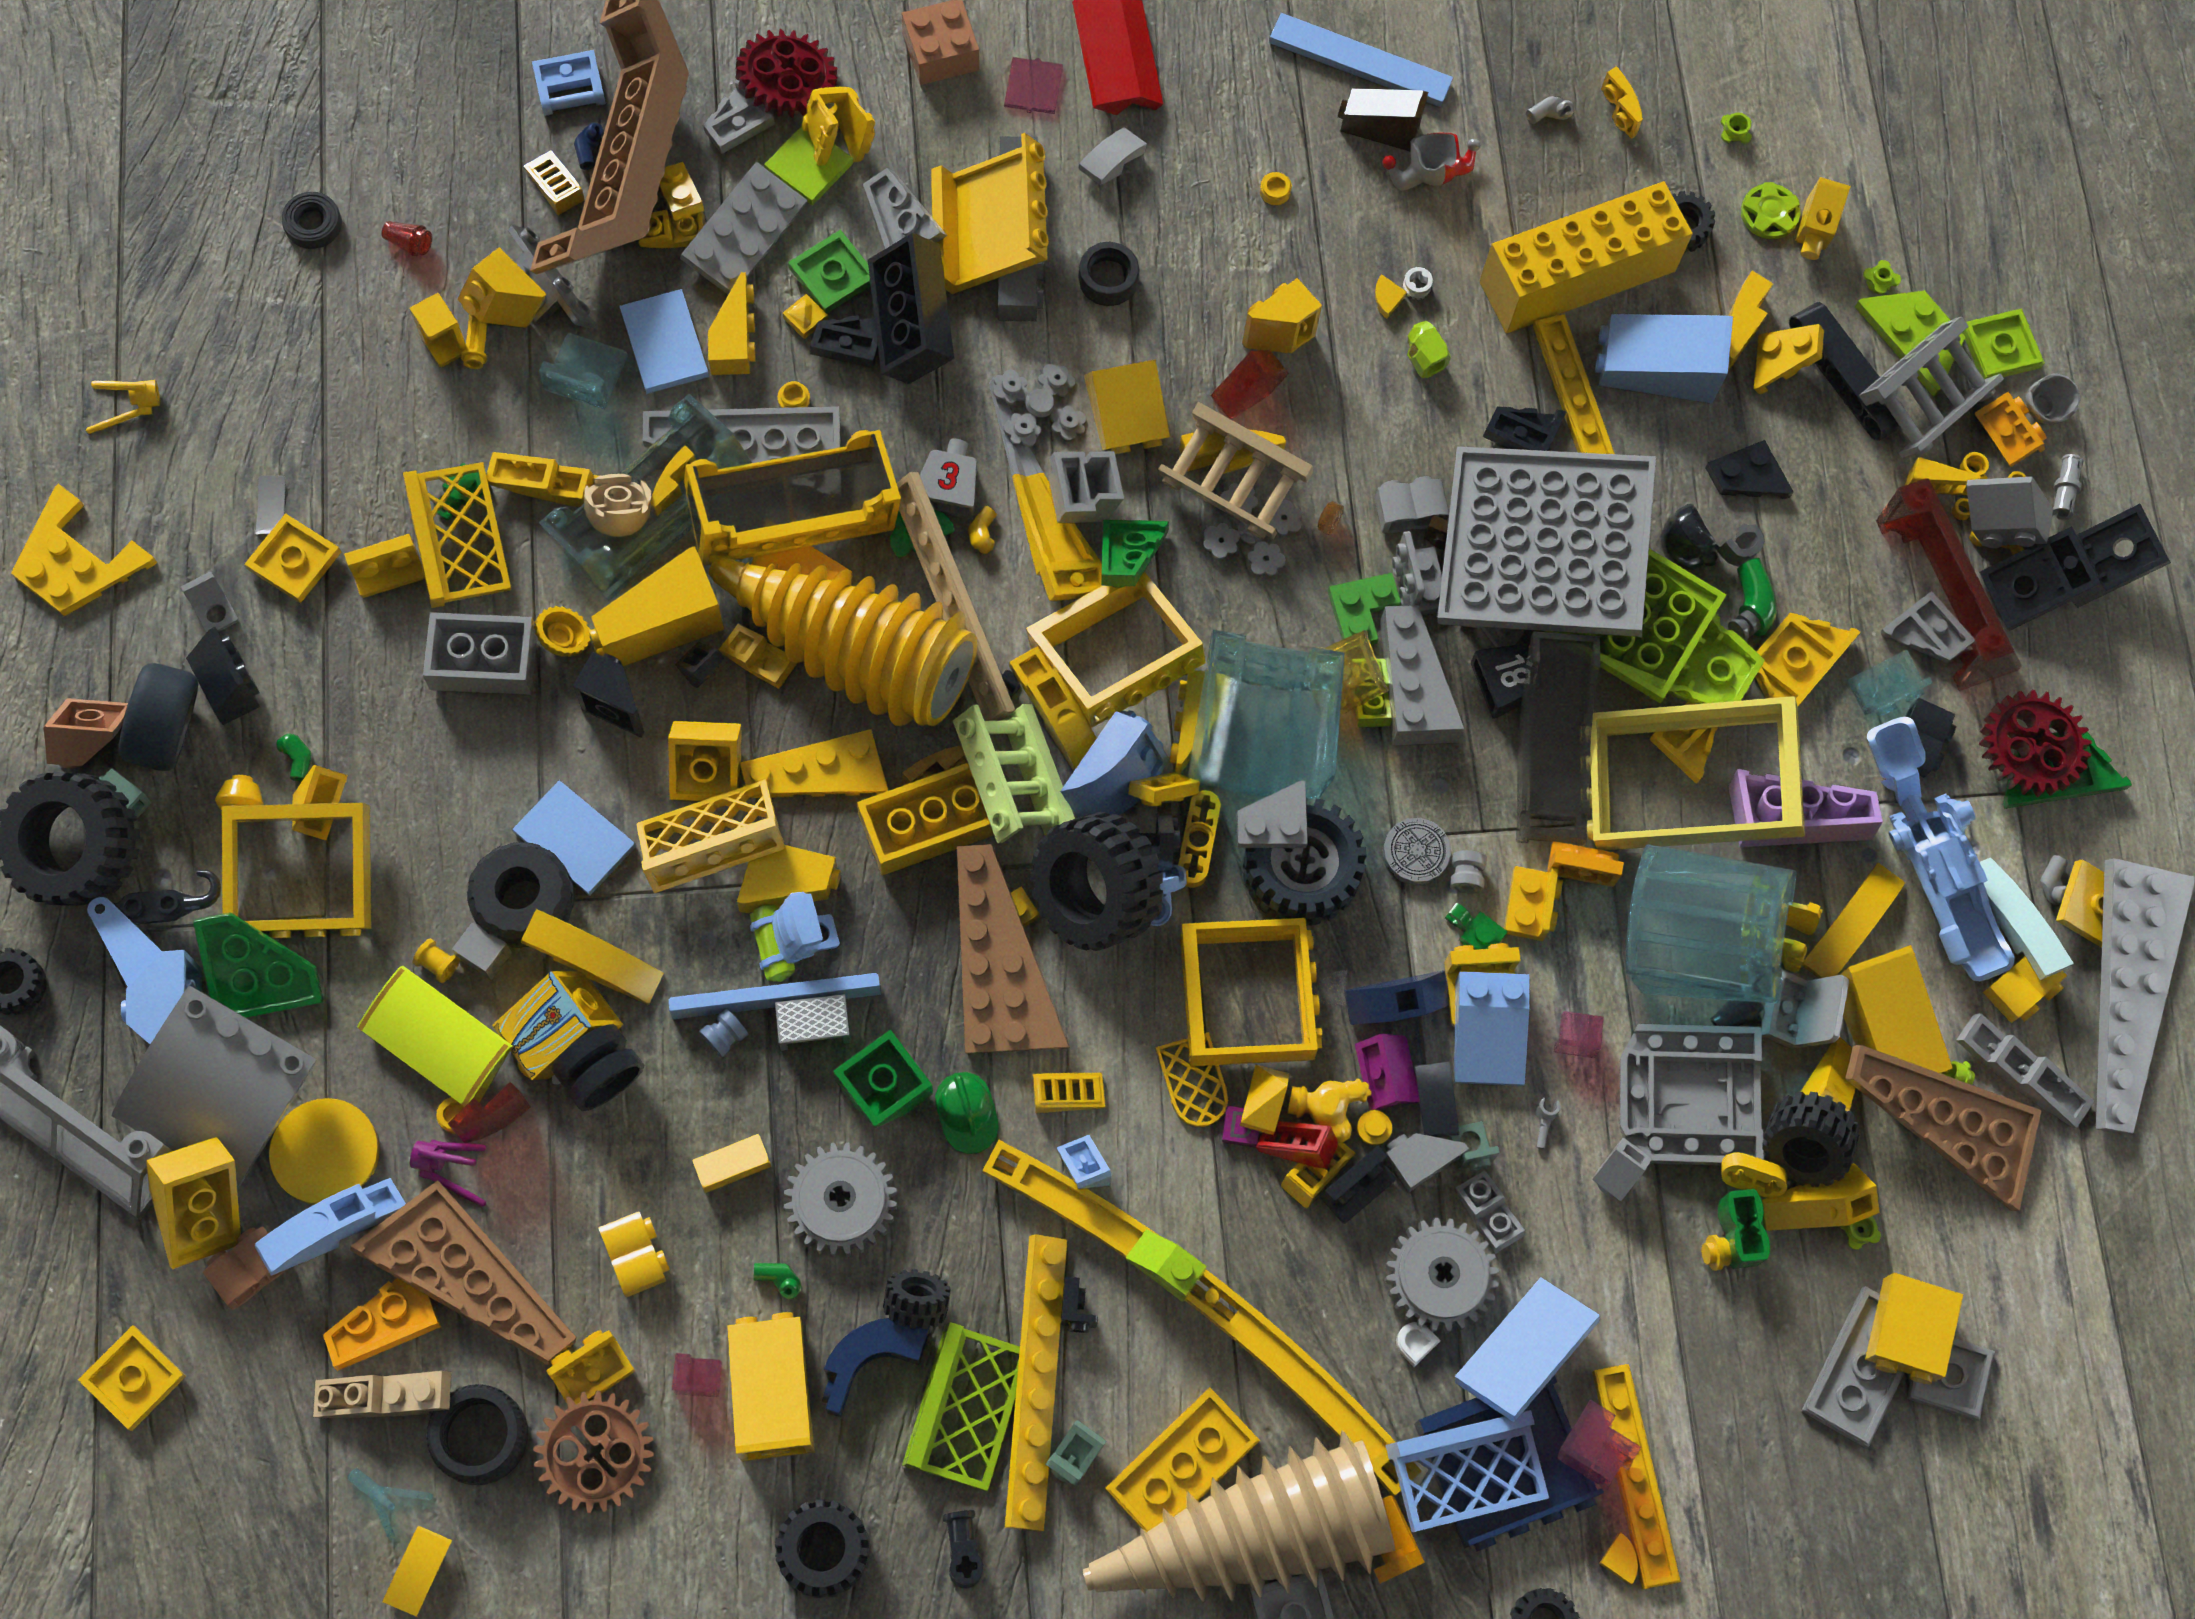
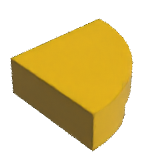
M1382 274L1376 283L1375 300L1379 312L1388 319L1404 300L1407 291Z
M1620 1532L1599 1564L1628 1585H1632L1638 1570L1637 1555L1632 1543Z

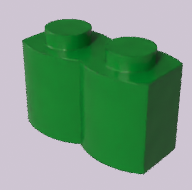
M1755 1189L1730 1191L1720 1199L1718 1204V1218L1722 1229L1726 1233L1725 1238L1729 1242L1732 1256L1730 1266L1732 1269L1757 1267L1766 1261L1770 1254L1769 1237L1761 1224L1764 1214L1763 1204Z

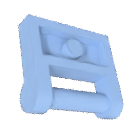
M594 50L532 61L544 116L552 115L553 111L592 103H596V106L606 104ZM589 85H592L593 88L592 91L555 98L549 97V93Z

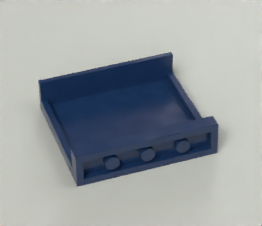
M1555 1375L1524 1410V1412L1529 1410L1532 1412L1535 1425L1530 1427L1549 1498L1454 1522L1464 1549L1474 1545L1477 1552L1497 1544L1494 1537L1508 1532L1511 1539L1530 1531L1528 1524L1541 1519L1543 1526L1564 1518L1562 1510L1572 1506L1575 1507L1576 1512L1597 1505L1595 1497L1604 1494L1602 1488L1598 1490L1557 1395L1554 1384L1557 1383ZM1476 1397L1419 1419L1414 1425L1420 1437L1504 1417V1415ZM1522 1436L1511 1438L1505 1449L1506 1453L1518 1461L1521 1460L1525 1453ZM1502 1440L1492 1443L1499 1447ZM1480 1445L1477 1447L1471 1460L1487 1470L1495 1453L1484 1445ZM1469 1448L1459 1450V1452L1466 1455ZM1447 1453L1444 1454L1438 1468L1454 1477L1462 1461ZM1436 1456L1428 1458L1429 1462L1432 1463ZM1501 1457L1492 1474L1509 1483L1517 1467ZM1468 1465L1459 1482L1475 1492L1483 1475ZM1522 1471L1514 1488L1526 1496L1536 1494L1533 1478ZM1434 1473L1444 1496L1450 1483ZM1489 1479L1481 1497L1492 1504H1496L1499 1502L1505 1489ZM1455 1488L1447 1505L1459 1513L1464 1512L1471 1497ZM1510 1494L1508 1500L1516 1499L1517 1497ZM1477 1502L1474 1509L1484 1506Z

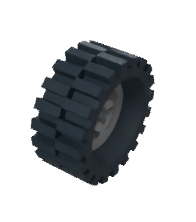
M1306 797L1307 845L1310 846L1306 859L1307 868L1303 884L1296 882L1300 871L1299 861L1303 848H1294L1292 852H1286L1287 848L1245 849L1242 865L1245 868L1243 874L1245 885H1251L1249 895L1253 901L1258 898L1262 900L1260 909L1267 914L1272 908L1277 912L1275 919H1285V916L1310 919L1312 926L1320 924L1323 916H1326L1328 921L1337 916L1340 908L1344 911L1350 904L1365 872L1366 865L1364 861L1367 857L1366 847H1361L1364 839L1361 830L1353 832L1352 829L1355 821L1350 815L1342 820L1339 817L1342 809L1337 805L1333 804L1329 811L1323 808L1325 800L1316 798L1314 805H1307ZM1283 870L1287 871L1289 878L1284 874ZM1315 876L1321 877V879L1315 883L1305 884L1312 881Z

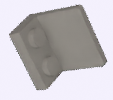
M1403 532L1400 544L1396 545V556L1392 558L1394 576L1400 577L1402 586L1399 588L1401 605H1418L1422 615L1438 613L1442 574L1435 546L1415 550L1411 532Z

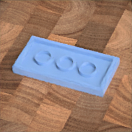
M1540 1277L1457 1373L1455 1383L1515 1422L1600 1322V1315Z

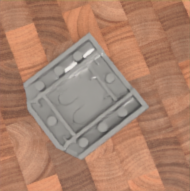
M1638 1024L1620 1057V1130L1624 1138L1652 1158L1650 1161L1652 1164L1721 1166L1722 1159L1726 1155L1737 1152L1764 1160L1761 1117V1027Z

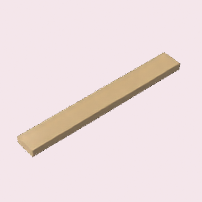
M909 472L897 482L901 496L899 511L935 600L943 605L944 621H948L955 613L962 611L965 614L966 620L965 630L974 633L977 637V653L968 681L984 721H1001L1015 711L1014 705L918 472Z

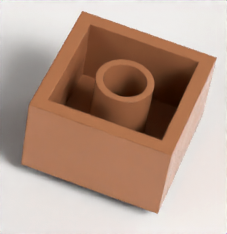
M950 0L902 12V33L920 85L979 71V47L962 0Z

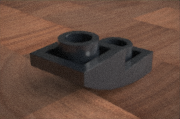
M1450 1062L1415 1066L1424 1135L1432 1137L1459 1135Z

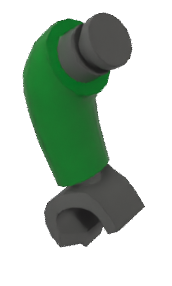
M1745 523L1738 528L1735 543L1730 538L1717 550L1727 563L1738 567L1737 573L1745 600L1739 608L1737 618L1728 623V630H1733L1743 640L1748 639L1752 635L1762 636L1767 633L1777 616V603L1769 577L1760 558H1754L1763 548L1765 542L1764 535L1756 524L1747 525Z

